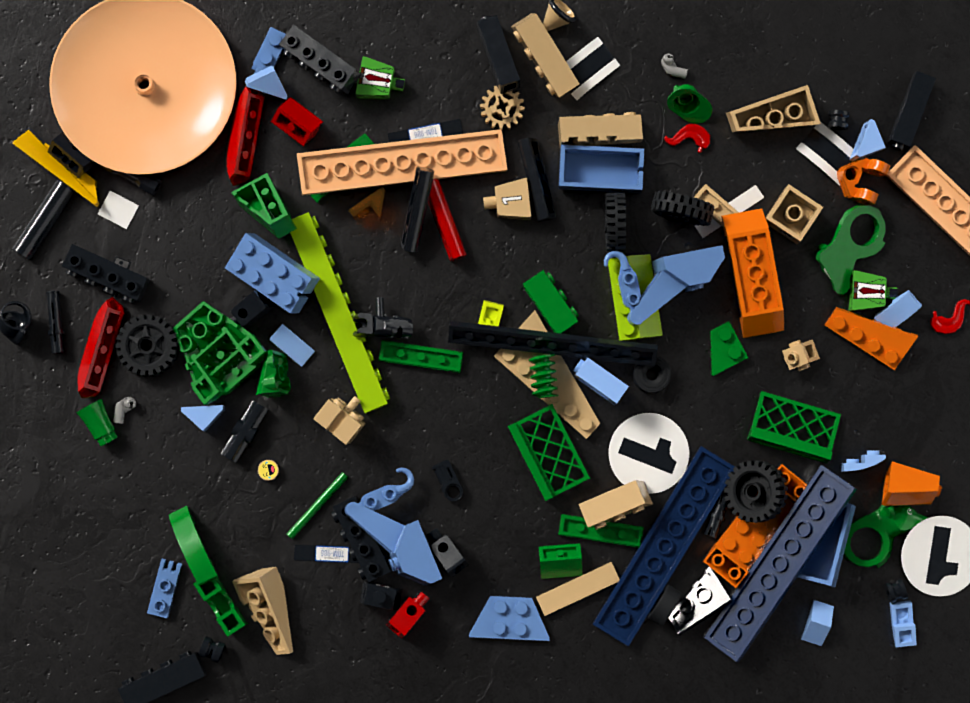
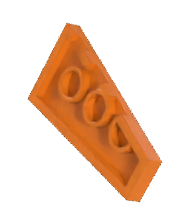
M838 307L835 308L825 323L826 327L893 370L896 369L918 338L917 334L902 331L899 328L882 324L879 321L862 317V315Z

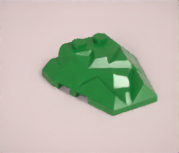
M205 301L201 302L173 327L180 351L184 353L187 362L185 364L186 370L190 371L193 381L191 382L192 389L204 405L216 401L222 395L231 393L261 366L260 362L267 353L255 335Z

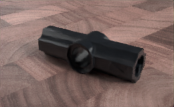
M252 401L242 419L240 418L233 428L232 436L226 443L221 455L237 463L247 445H250L256 436L258 427L269 409Z

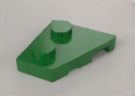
M729 321L710 331L712 376L748 358Z

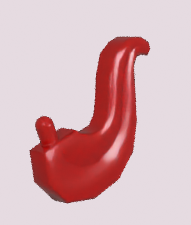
M687 124L671 139L667 136L664 137L665 142L670 146H676L685 139L691 138L696 146H699L698 153H701L703 149L706 150L710 144V134L705 128L697 124Z
M966 299L958 301L951 318L937 316V312L933 311L934 318H931V327L935 332L941 334L956 332L962 326L965 305H970V301Z

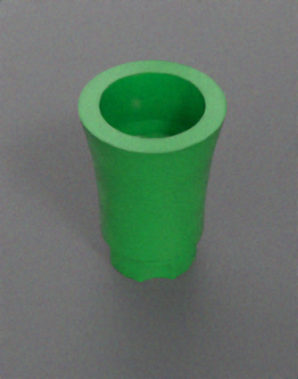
M102 399L76 412L100 446L118 438Z

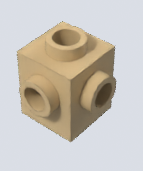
M813 339L804 343L797 340L789 344L790 348L782 351L789 370L798 368L801 371L809 368L810 362L820 359Z

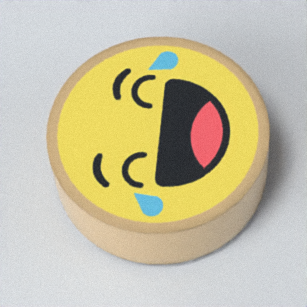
M264 460L258 466V474L264 480H273L279 474V466L273 460Z

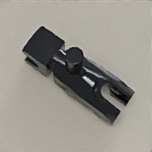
M382 297L375 298L376 316H372L370 313H357L353 317L354 322H359L362 325V328L353 333L354 337L367 338L375 336L393 338L397 334L398 338L408 339L413 333L411 319L397 315L387 317L384 314V298Z

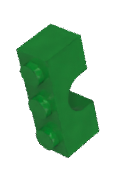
M218 577L201 586L198 585L197 581L193 583L203 600L212 608L217 617L216 620L227 637L248 624Z

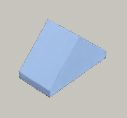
M273 65L247 77L245 80L246 86L287 99V94Z
M870 119L863 124L849 159L850 161L859 160L886 148L874 120Z
M224 405L181 407V412L204 432L225 411Z
M813 600L801 640L822 646L831 629L834 606Z

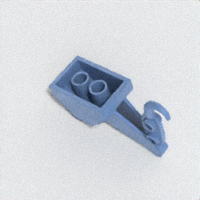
M721 245L652 261L654 274L656 275L642 295L637 275L622 252H609L605 256L604 266H608V261L612 257L619 259L621 266L618 282L621 297L625 307L630 310L627 320L631 325H639L683 289H685V292L704 288L703 284L711 281L723 262L725 255Z
M407 468L396 469L397 473L403 472L407 475L408 480L405 484L386 485L369 492L361 498L359 503L350 502L345 506V514L390 553L391 559L388 562L392 571H396L398 575L419 584L428 585L441 580L442 576L419 521L402 525L375 512L396 502L403 493L409 491L414 485L412 472Z

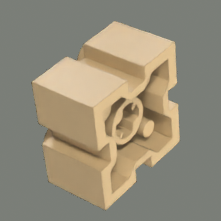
M356 396L348 404L340 398L328 399L313 418L345 445L350 444L366 424L362 421L364 417L354 410L361 401Z

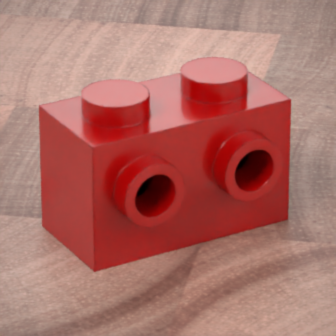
M291 97L278 107L271 120L274 125L302 146H305L316 136L323 123L321 119Z

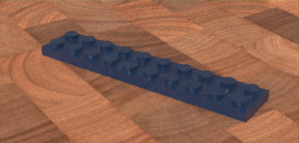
M700 446L594 620V626L625 645H630L727 485L725 482L726 479H730L729 473L734 471L733 465Z
M821 465L731 597L733 602L724 607L704 638L735 662L739 663L857 489Z

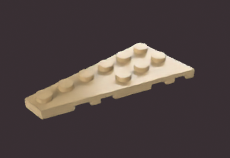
M535 310L518 328L547 332ZM499 349L494 357L534 392L537 389L532 388L531 384L537 381L530 379V376L536 374V372L530 371L529 368L535 364L529 363V359L534 356L549 354ZM555 355L550 357L549 360L555 362L554 365L550 366V369L556 370L555 373L551 374V377L557 378V381L551 383V385L558 387L552 393L557 394L558 397L541 399L548 406L553 404L557 414L587 439L599 426L600 422L562 356Z

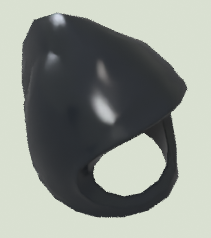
M11 301L5 304L0 311V331L15 345L23 340L31 324L32 315L30 309L19 301ZM18 305L23 308L24 313L17 311L3 312V310L7 306Z

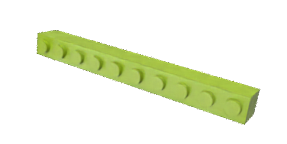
M309 212L293 218L292 220L297 229L290 232L304 267L320 278L314 288V292L356 394L361 400L360 404L363 411L367 414L388 405L389 394L386 387L381 388L379 383L382 380L378 368H373L371 362L374 361L371 350H366L363 344L366 342V338L353 336V333L357 331L355 324L358 323L353 321L355 312H350L348 304L351 303L347 292L342 293L340 288L343 282L339 273L334 274L332 266L335 263L331 254L327 255L324 247L327 244L324 236L318 235L316 228H319L315 216L311 217Z

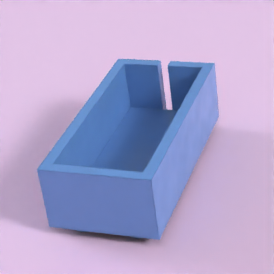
M561 145L558 189L641 193L643 188L644 149Z
M245 233L225 266V269L290 314L300 313L309 298L306 295H299V293L311 294L320 280L318 276L255 233Z
M847 503L798 575V578L836 587L856 506Z

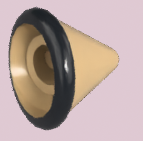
M549 0L543 22L547 31L576 21L575 14L562 0Z

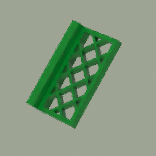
M761 391L747 440L827 464L832 457V448L841 414ZM763 399H771L776 407L766 412L762 405ZM786 404L791 405L796 413L786 417L781 407ZM778 410L783 420L774 424L768 414ZM805 410L811 411L816 419L806 423L801 413ZM797 415L803 426L794 430L788 420ZM764 416L770 424V427L767 429L756 427L758 419ZM825 416L835 418L833 426L828 429L825 428L821 421V418ZM817 421L823 432L814 436L808 426ZM785 422L790 433L786 435L779 434L776 426ZM805 428L810 439L806 441L799 440L796 432ZM825 434L829 440L828 447L820 446L815 438Z
M553 404L508 426L545 501L590 479ZM551 410L554 416L552 426L540 422L542 414ZM539 416L538 421L532 420L533 418ZM527 421L537 423L534 434L525 433L521 424ZM555 421L557 422L559 428L554 427ZM539 424L551 428L547 440L535 436ZM553 429L561 431L564 435L561 444L549 441ZM527 436L532 437L531 443L529 442ZM534 438L546 442L543 454L533 450ZM565 439H566V441H567L569 447L563 445ZM548 443L560 446L557 458L545 455ZM562 448L572 451L571 463L559 459ZM536 454L542 456L540 462ZM544 457L556 460L552 472L543 469L541 464ZM574 458L576 459L578 465L573 464ZM558 461L570 465L566 477L554 473ZM572 466L580 468L584 477L578 480L568 478ZM546 473L551 474L550 480L548 479ZM553 475L565 479L563 488L554 491L551 485ZM567 480L572 481L571 484L566 486Z

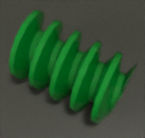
M554 354L539 355L529 359V363L535 364L529 368L530 371L536 372V374L530 376V379L537 381L531 384L532 388L537 389V391L532 392V396L538 398L558 397L557 394L552 393L558 387L551 385V383L557 381V378L551 377V374L555 373L556 370L550 369V366L554 365L555 362L549 360V358L555 356Z

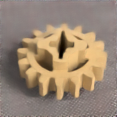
M494 86V92L487 90L488 97H482L485 104H480V108L485 109V111L481 112V116H487L485 123L487 124L491 121L493 129L496 125H499V129H503V126H506L508 130L511 128V123L518 125L516 119L523 118V115L519 112L525 110V107L520 106L524 100L518 99L519 92L514 94L512 90L500 94L497 86ZM503 95H507L512 99L508 100L504 98ZM495 97L494 105L488 108L490 101ZM499 101L501 102V104H503V106H507L505 110V115L501 109H498ZM516 108L515 114L510 118V111ZM493 116L500 117L502 121L493 118Z

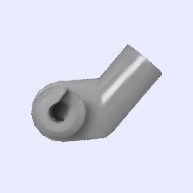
M665 54L661 60V65L666 74L686 79L688 69L677 67L673 60L674 56L672 54Z
M125 397L116 403L113 423H124L125 413L136 407V400L134 398Z

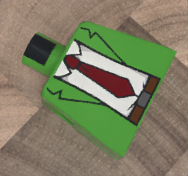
M365 56L362 57L360 68L362 75L358 79L355 93L356 98L390 99L391 89L397 91L404 90L405 79L394 77V67Z
M854 270L850 277L849 311L883 308L886 305V299L893 300L898 296V288L886 287V277Z

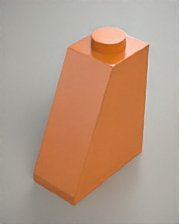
M892 461L885 474L881 505L932 504L934 498L939 497L942 485H939L940 476Z

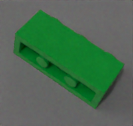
M542 270L523 283L522 286L553 332L562 334L578 323L577 318L579 315L573 306L568 307L565 302L567 297L561 289L557 291L553 285L555 280L549 272L546 274Z

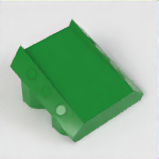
M274 350L267 351L256 395L276 398L287 395L290 392L291 387L290 380L287 377L288 361L286 354Z

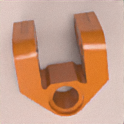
M862 158L839 168L837 179L844 197L863 205H875L879 194L866 188H857L855 185L858 184L863 172L876 177L887 176L890 165L877 159ZM848 169L852 172V178L850 180H848L846 177V171Z

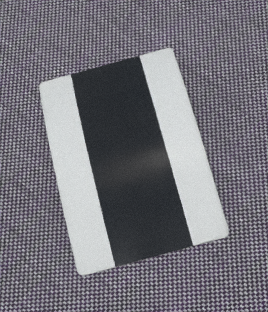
M599 37L595 38L566 61L579 82V85L569 92L578 100L620 66Z
M821 123L811 130L796 149L840 186L837 179V171L842 166L852 162L849 159L853 148ZM849 169L846 171L848 180L852 178V172Z

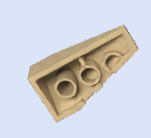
M277 567L263 568L233 580L232 582L243 605H248L253 613L252 619L254 622L258 621L264 629L263 635L276 655L292 653L293 647L285 590Z

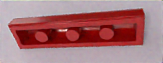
M433 179L428 204L449 260L452 262L465 257L467 254L438 179Z

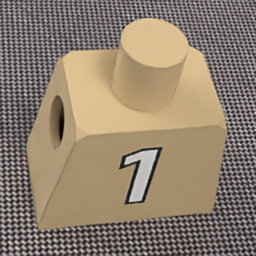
M527 178L495 186V196L483 197L484 210L497 209V218L531 220Z

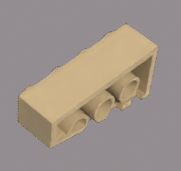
M536 13L529 14L511 26L515 38L524 46L526 56L530 61L533 60L537 66L535 67L536 72L540 78L544 77L548 83L545 86L552 96L555 94L556 97H561L579 85L578 80Z
M808 85L726 113L732 133L821 124Z
M626 112L624 115L610 113L603 116L559 117L558 121L560 148L561 145L601 146L641 143L643 140L641 115H636V112Z

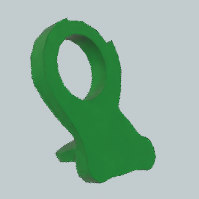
M856 205L848 209L842 216L829 245L820 244L817 248L819 251L817 252L816 260L820 263L823 273L831 281L833 290L838 294L844 295L850 289V277L856 260L875 255L886 244L883 241L886 232L885 221L881 215L882 212L875 207ZM868 214L874 222L873 236L865 244L857 245L850 235L851 224L859 215Z
M881 505L874 512L852 522L843 556L847 561L852 562L856 566L871 567L876 565L877 568H880L890 558L894 538L908 534L918 523L928 517L919 514L909 505ZM864 527L875 530L881 539V549L878 555L869 560H861L856 557L850 546L851 537L854 532Z

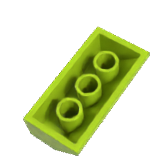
M651 254L626 256L629 265L637 275L642 295L654 278ZM618 258L609 259L608 267L619 340L634 341L663 336L659 309L639 325H631L628 322L627 317L630 310L623 304L618 282L620 261Z

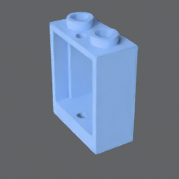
M588 357L585 361L581 359L573 370L576 372L574 378L613 405L618 403L629 387Z

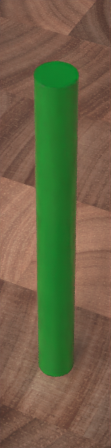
M342 472L286 533L291 539L299 533L346 481L348 476Z

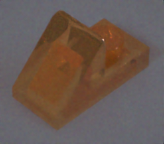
M383 186L349 209L354 219L357 217L362 219L370 213L369 209L372 208L381 221L386 194Z

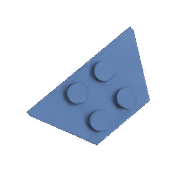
M490 596L469 633V637L549 641V635L533 599L528 597Z

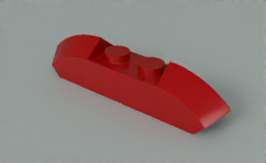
M247 86L242 91L235 108L227 152V172L233 186L244 184L250 178L264 102V95L261 91Z
M113 297L107 300L97 312L78 372V391L82 399L95 397L100 392L124 315L123 306Z

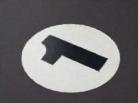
M642 413L628 418L616 429L609 445V461L615 476L622 484L625 485L634 480L644 481L649 494L659 493L675 485L684 474L689 461V446L686 436L674 421L660 414Z
M935 516L921 521L909 532L902 547L901 562L907 579L915 588L932 596H948L961 591L970 583V527L953 517Z

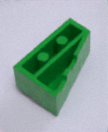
M268 173L231 192L239 206L278 239L297 229Z

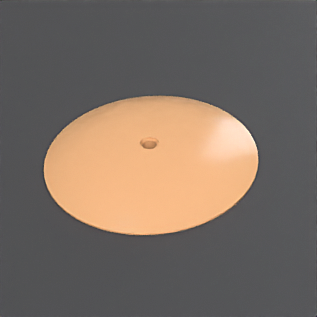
M104 0L83 13L70 26L57 47L51 65V103L57 121L67 138L81 153L92 161L111 170L127 174L162 173L176 169L197 158L220 135L228 122L235 101V64L224 36L212 20L203 12L183 0ZM148 81L149 86L146 89L139 88L141 82Z

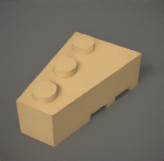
M634 480L580 503L579 507L587 527H594L595 530L607 526L606 522L622 520L626 518L625 515L632 512L633 514L645 510V507L653 503L644 481Z

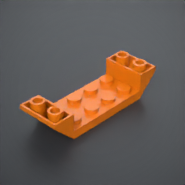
M756 209L721 216L724 236H727L741 311L740 324L743 338L784 331L783 303L769 227L763 210Z
M783 464L777 468V470H781L783 473L781 476L786 478L785 486H788V491H785L788 499L784 500L786 505L784 508H781L782 512L769 521L759 523L746 522L736 516L703 560L706 565L735 588L749 573V568L760 556L807 486L804 481Z

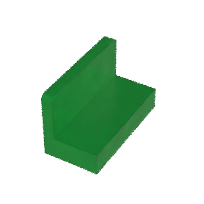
M580 543L539 547L542 579L582 576Z

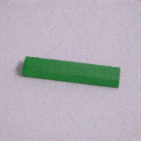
M382 340L378 361L461 373L464 352Z
M561 514L558 535L640 547L644 527L606 522L607 526L595 530L594 527H587L583 517Z

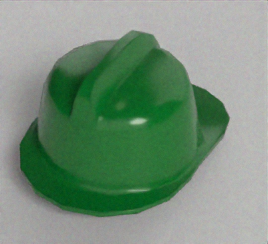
M675 85L673 92L667 99L668 108L690 123H703L712 115L713 108L711 103L699 94L692 85Z

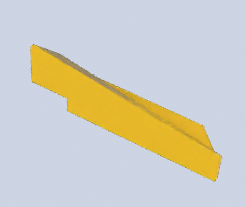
M29 130L13 141L16 147L93 205L99 206L95 179L87 173L78 179L47 152L50 146L47 143L43 145Z

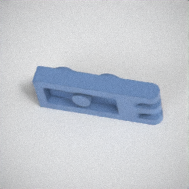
M162 558L147 613L168 618L182 563L178 562L176 570H173L174 561L170 560L168 568H164L166 559Z

